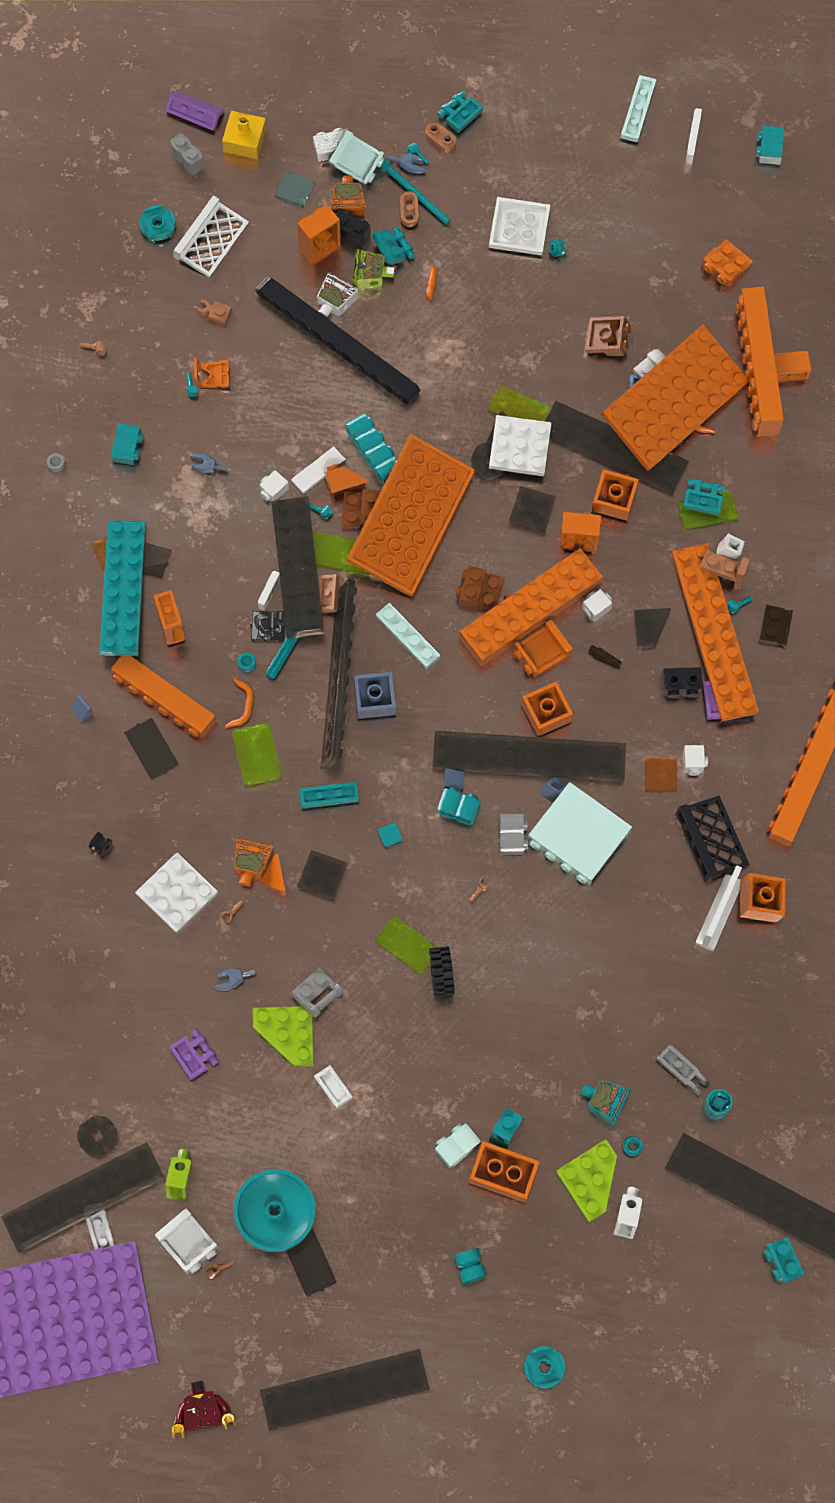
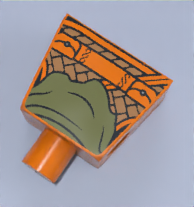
M350 175L343 176V183L335 184L331 205L332 211L336 214L341 209L352 213L354 217H366L361 184L353 183V177Z
M237 838L234 870L235 873L241 874L239 884L249 887L253 877L258 879L263 877L274 853L273 846Z

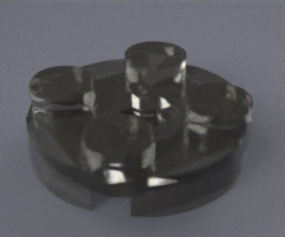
M488 442L482 443L474 449L471 464L477 475L485 480H492L501 476L505 471L489 469L486 458L490 459L492 444H488Z
M93 1116L80 1125L77 1140L81 1149L86 1154L93 1157H102L110 1154L115 1148L118 1141V1132L110 1119L104 1116ZM97 1131H100L103 1136L99 1141H95V1138L92 1137L93 1134H97Z

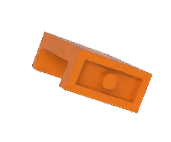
M172 590L153 595L167 645L184 641L183 625Z
M552 619L545 623L544 628L520 643L516 641L513 646L514 656L517 660L521 659L528 675L531 674L534 679L570 657L573 652V648Z

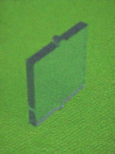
M286 171L282 181H279L275 197L304 207L308 197L311 196L315 181Z

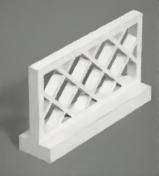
M213 195L174 249L173 258L178 261L181 259L210 278L244 231L249 221L221 204L219 199ZM219 209L224 211L227 218L217 219V211ZM237 220L242 223L240 228L232 229L231 221ZM228 222L230 230L220 231L218 223ZM216 224L217 232L207 233V225ZM231 234L232 240L223 243L221 235ZM218 235L220 243L210 245L209 237ZM206 237L207 245L197 246V239ZM221 247L222 254L220 256H213L211 248ZM208 249L210 257L200 258L199 250ZM196 251L197 259L190 260L186 257V254ZM211 261L212 268L207 271L202 267L201 262Z
M736 866L732 876L725 874L696 940V945L712 952L714 951L740 891V879L737 878L742 869L741 867Z

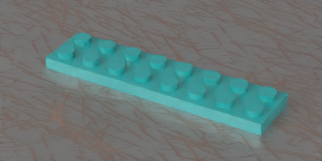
M108 521L100 655L138 656L145 521Z

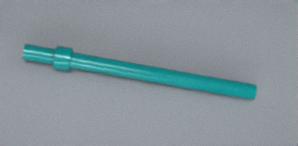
M384 159L380 166L384 172L387 171L404 188L415 193L418 200L446 225L450 223L451 219L397 172L387 159Z

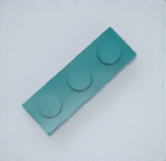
M357 781L299 788L302 809L359 802Z

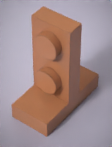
M706 550L700 570L735 582L734 588L741 590L748 573L750 559L743 557L742 561L738 562Z

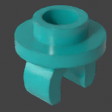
M553 239L549 244L551 255L553 257L565 255L568 249H563L562 246L566 242L560 239Z

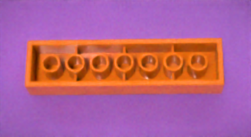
M764 287L742 288L741 295L738 296V304H736V315L740 316L738 330L742 331L740 344L741 348H744L745 351L743 353V364L747 365V370H745L746 380L749 381L747 392L748 397H751L752 403H750V413L754 414L752 427L753 431H756L757 437L777 436L780 433L784 419Z
M580 548L460 630L459 640L479 666L482 667L513 646L516 641L519 642L600 586L603 576Z

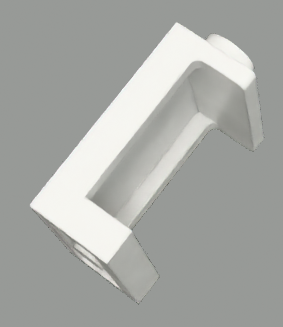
M186 1208L155 1234L159 1242L187 1275L190 1272L193 1274L202 1266L200 1263L206 1258L210 1260L217 1254L216 1249H218V1245Z

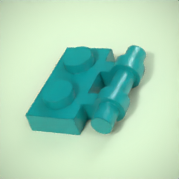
M463 91L455 94L448 104H444L437 113L440 119L445 115L448 116L446 123L458 133L483 111V106L471 96L465 101L466 94ZM456 105L459 106L455 111L453 110Z
M398 227L392 229L394 235L391 234L389 229L374 232L372 235L373 240L389 265L403 262L406 258L405 255L409 259L415 257L411 244H408L404 232L400 231Z
M698 478L696 480L689 479L687 486L695 488L694 490L687 488L683 508L719 516L723 496L716 495V493L724 494L725 486L718 485L719 483L713 482V484L702 482V479ZM700 489L709 490L711 493L702 492Z

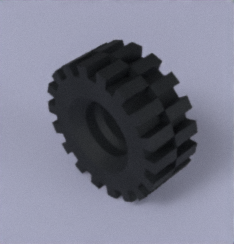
M449 946L429 948L434 997L453 996L455 989Z

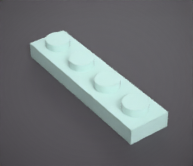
M639 75L621 133L622 139L638 143L656 79Z
M390 603L375 614L376 618L425 669H428L440 658V654Z

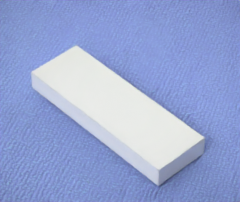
M696 108L694 111L685 160L686 164H692L702 109Z
M333 446L292 478L291 482L304 495L325 478L323 472L328 471L327 467L338 464V467L346 462V459Z
M102 1201L83 1207L94 1249L114 1246V1240ZM97 1207L100 1208L99 1210H95V1211H92V1212H88V1210H91V1209H94V1208H97Z

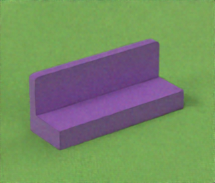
M176 91L170 94L165 111L214 131L219 116L224 114L225 110L183 92Z

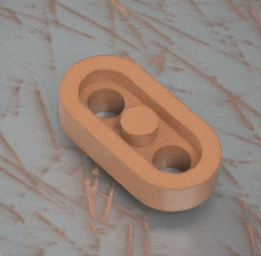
M436 122L429 123L426 126L425 136L434 145L444 152H450L455 149L456 137Z
M410 191L404 192L400 197L401 222L407 227L415 226L419 220L418 197Z

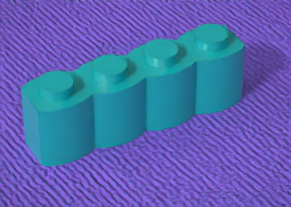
M363 413L345 423V429L380 483L384 486L396 462L393 456L394 451L390 445L387 446L383 442L385 440L381 431H377L374 428L375 423L373 419Z

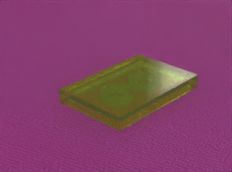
M269 723L231 731L244 786L282 778Z

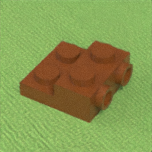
M625 316L590 317L585 351L587 353H605L606 356H623L625 350L629 348V342L626 338L627 334L631 333V324L628 323Z
M362 490V492H344L342 529L361 530L381 491Z
M469 565L467 570H463L461 580L464 581L463 586H459L456 597L459 598L458 604L488 612L498 604L505 577L487 573L485 569Z

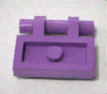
M198 1029L191 1033L194 1038L193 1041L189 1042L187 1037L184 1036L169 1046V1049L190 1080L208 1070L204 1064L206 1061H209L212 1066L219 1063L215 1051L210 1049L206 1043L207 1039L204 1035L200 1034ZM197 1046H199L204 1053L200 1057L194 1049Z

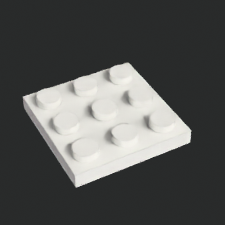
M497 197L489 248L542 256L550 205Z
M496 415L489 469L544 476L551 422Z
M176 853L135 894L177 934L218 894V891L181 855Z

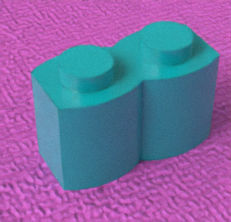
M763 125L762 131H758L757 142H761V144L757 146L756 157H759V163L781 164L784 127Z
M118 423L111 453L112 462L134 465L135 460H139L140 449L137 448L139 443L142 444L144 436L140 426Z
M444 788L437 808V814L473 826L481 800L473 794L463 795L455 788Z

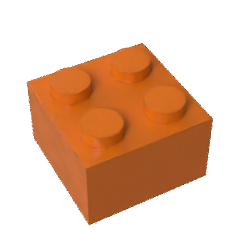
M603 469L594 497L592 511L628 521L639 479Z
M564 512L560 547H564L567 550L581 548L586 552L597 551L601 515Z
M557 681L522 696L521 705L537 736L572 722L573 712Z
M748 873L740 880V917L777 923L785 916L786 879Z

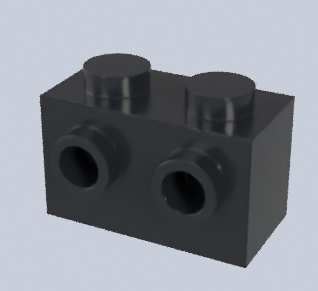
M339 209L336 216L340 219V238L362 249L371 236L369 223L364 219L354 217L348 211Z
M663 668V696H668V698H678L679 696L695 698L701 695L703 690L702 668Z

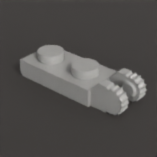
M671 1044L656 1058L660 1064L698 1096L702 1091L691 1080L696 1077L702 1085L707 1087L710 1084L699 1072L700 1070Z

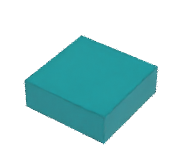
M395 822L377 829L385 848L403 841Z

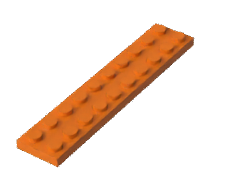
M707 543L673 550L672 557L720 720L723 722L756 715L759 710L719 577L700 570L706 550L710 551L709 544Z

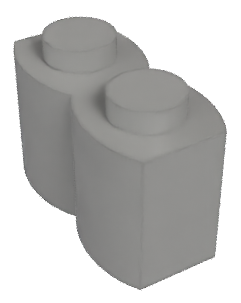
M179 133L170 140L174 158L183 163L188 173L195 175L204 169L201 152L191 145L190 140L185 135Z
M500 814V855H524V850H528V838H524V831H527L528 824L527 819H524V814Z

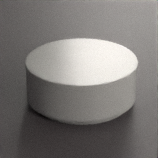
M59 453L49 455L46 461L48 469L54 473L61 472L66 465L64 457Z

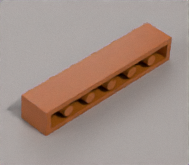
M120 656L111 667L112 678L117 683L127 685V689L131 693L141 695L147 704H153L158 707L157 710L164 716L168 714L173 718L172 720L180 727L182 725L185 726L192 736H199L203 739L216 723V716L132 656Z

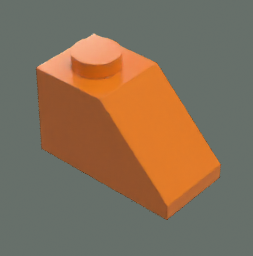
M338 464L327 467L328 471L323 472L330 493L367 482L366 478L344 466L338 467Z

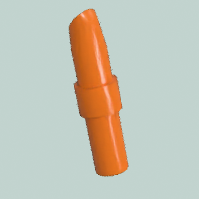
M437 268L430 269L429 280L427 281L426 298L429 301L432 300L434 289L436 288Z

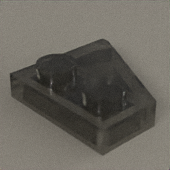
M670 608L634 610L637 648L656 647L670 614Z

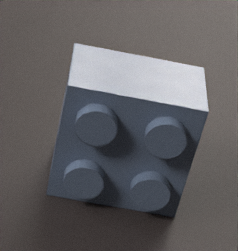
M392 672L354 675L358 719L396 715Z

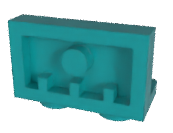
M788 1237L765 1246L764 1255L767 1261L772 1263L774 1278L776 1281H780L781 1285L805 1275Z

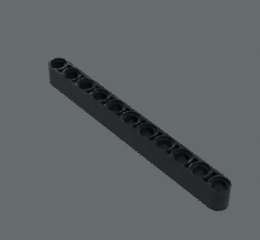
M267 276L255 289L256 293L264 301L404 404L409 405L421 391L416 383L272 277Z

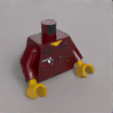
M203 1381L191 1383L193 1395L185 1396L184 1401L179 1403L174 1416L172 1437L175 1438L176 1433H181L182 1438H184L185 1432L221 1425L228 1429L226 1425L229 1422H233L234 1426H236V1421L229 1404L220 1395L214 1394L213 1391L205 1392Z

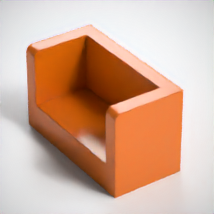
M808 351L774 354L778 381L809 378L811 365Z

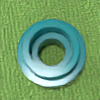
M629 1136L623 1142V1150L629 1156H637L643 1149L642 1141L636 1136ZM634 1143L636 1149L631 1150L629 1144Z

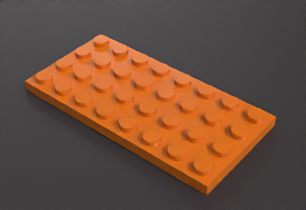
M703 324L607 407L601 415L643 467L649 471L749 381L746 380L743 372Z
M410 434L345 561L411 597L475 470L415 435Z

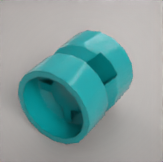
M723 1089L711 1091L704 1103V1111L707 1116L715 1120L724 1118L733 1104L730 1093Z
M479 1248L467 1250L454 1256L457 1268L462 1269L460 1277L463 1284H469L488 1276L484 1265L480 1264L482 1257Z

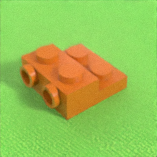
M726 239L703 258L701 266H703L707 273L715 276L720 284L729 288L753 264V261Z

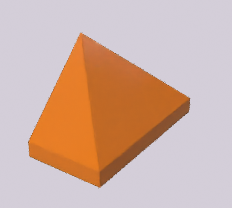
M275 854L260 882L279 895L286 896L279 854Z

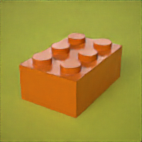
M327 204L323 207H318L311 215L301 218L297 223L299 250L311 265L341 246L340 219Z
M482 1141L469 1183L526 1203L540 1161Z

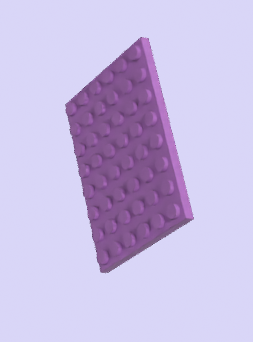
M136 1241L0 1270V1398L159 1363Z

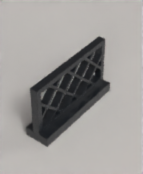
M720 795L691 805H682L675 812L705 882L733 872L736 866L745 868L750 865ZM716 802L719 808L718 813L708 810L709 804ZM698 809L703 811L701 819L694 817L691 810ZM706 813L715 817L713 825L703 821ZM718 819L725 822L727 826L725 831L715 827ZM701 825L711 829L708 836L701 834L699 830ZM713 830L723 835L720 842L710 838ZM725 837L733 840V848L723 844ZM708 842L718 846L715 854L708 851ZM720 848L731 852L728 860L718 856ZM733 854L741 858V864L737 865L730 861ZM716 859L726 864L723 870L717 871L714 865Z

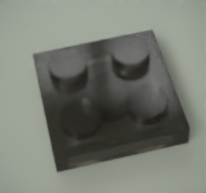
M520 486L509 522L545 532L556 496Z
M311 850L297 886L334 900L348 863Z

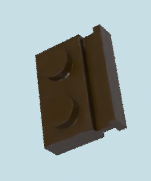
M766 605L759 642L786 647L793 610L789 611L785 610V608Z

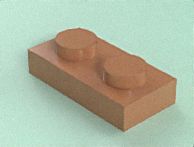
M337 574L319 576L317 611L320 614L337 612L340 577Z

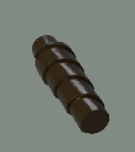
M591 645L589 652L593 653L594 657L617 667L621 666L622 662L601 647L597 648Z

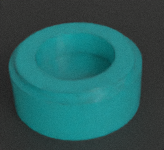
M249 652L242 653L237 659L239 669L243 672L253 671L256 667L255 656Z

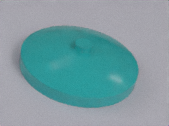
M280 1169L265 1170L250 1177L238 1191L234 1203V1219L242 1237L255 1248L267 1252L286 1251L301 1243L311 1231L316 1215L314 1197L308 1185L297 1175Z

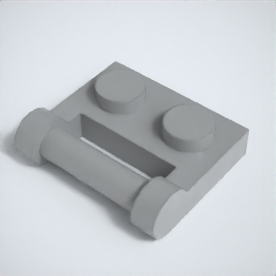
M318 968L291 992V996L316 1018L321 1013L320 1011L333 999L340 997L344 990ZM327 988L331 991L316 1005L311 1003Z

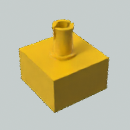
M231 111L222 139L223 152L258 160L267 130L266 118Z

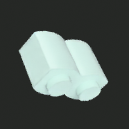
M466 1123L463 1126L458 1124L451 1130V1136L448 1138L444 1136L436 1142L435 1152L449 1169L453 1168L481 1145V1140Z

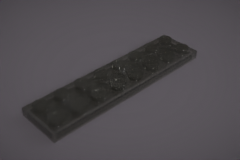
M555 401L545 422H551L550 439L671 494L675 492L689 464L688 460L669 452L654 467L647 471L609 424L558 401Z
M304 496L271 501L287 639L325 634L309 497Z
M145 1142L5 1213L1 1218L17 1252L20 1253L165 1179L148 1143Z
M420 1349L262 1389L260 1394L269 1432L429 1391L430 1388Z

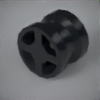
M97 832L89 844V849L96 850L99 855L104 856L109 850L112 840L103 837L102 833Z

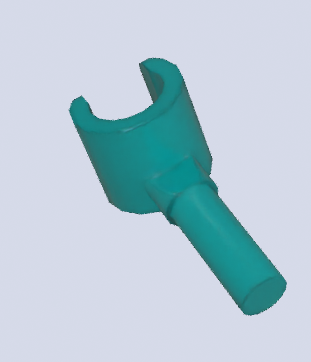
M416 143L407 146L408 154H416L425 164L429 162L420 152L419 146Z
M186 373L188 396L197 397L198 386L192 385L191 374Z
M311 503L307 504L308 508L317 511L324 519H328L333 514L332 508L328 505L320 508Z
M750 596L738 603L734 599L730 600L727 605L728 610L735 613L741 606L752 601V597Z

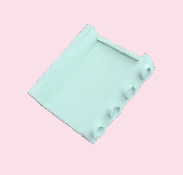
M569 782L530 832L528 841L532 848L543 851L549 860H555L561 864L560 867L564 871L572 872L576 875V879L579 882L591 885L592 880L624 838H627L631 833L632 826Z

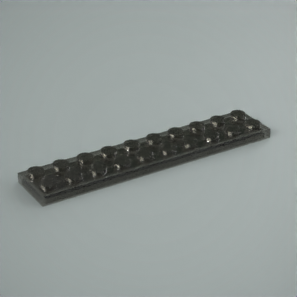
M347 579L339 588L338 609L334 614L320 769L331 768L341 759L343 753L340 745L344 738L342 723H344L346 718L344 705L347 702V694H345V690L349 683L347 669H349L351 659L348 656L352 648L350 634L354 628L352 616L355 613V605L353 600L357 593L355 580Z
M435 731L432 769L445 770V768L466 772L624 782L626 743Z
M685 1133L682 1134L665 1167L667 1171L835 1260L834 1212Z

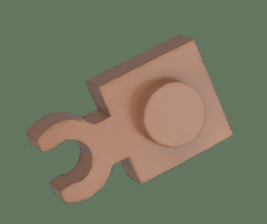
M201 300V305L206 308H198V314L202 316L208 314V320L226 325L232 307L214 301L213 305H210L208 301Z

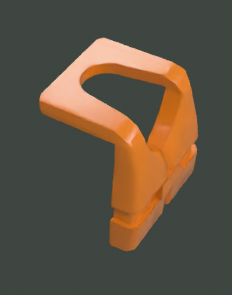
M194 357V378L198 387L229 388V361L226 359L220 360V362L214 361L200 364L198 358ZM198 370L206 371L210 376L201 382Z

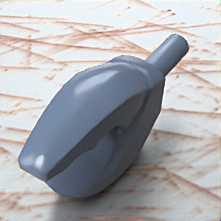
M404 154L401 158L389 155L388 160L399 162V166L407 172L416 174L426 172V169L413 165V163H424L417 155Z
M195 453L189 455L191 459L203 462L200 465L191 464L192 468L198 472L206 474L213 473L215 469L228 470L226 466L217 465V461L207 454Z
M237 968L224 970L217 978L229 977L230 980L227 983L215 986V990L234 989L244 982V977L255 975L256 971L254 969L242 973L241 969Z

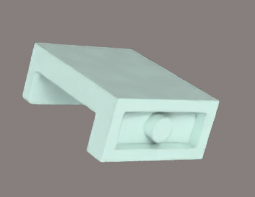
M347 130L328 163L343 173L352 176L353 179L361 184L366 185L367 182H372L376 175L373 171L376 166L380 168L385 158L382 157L384 152L376 150Z

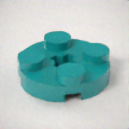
M154 205L146 208L139 219L140 230L149 241L164 240L174 234L176 226L174 214L171 210L163 208V206ZM155 220L162 222L159 226L153 225Z
M548 1346L537 1347L526 1357L524 1373L534 1387L542 1389L552 1388L563 1378L565 1361L562 1355L555 1349ZM541 1362L550 1365V1368L547 1370L548 1373L539 1370Z

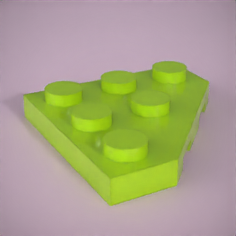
M303 1006L253 1008V1029L268 1041L277 1052L283 1055L292 1066H314L312 1015Z
M606 1139L556 1171L557 1176L588 1223L604 1214L608 1204L617 1155Z

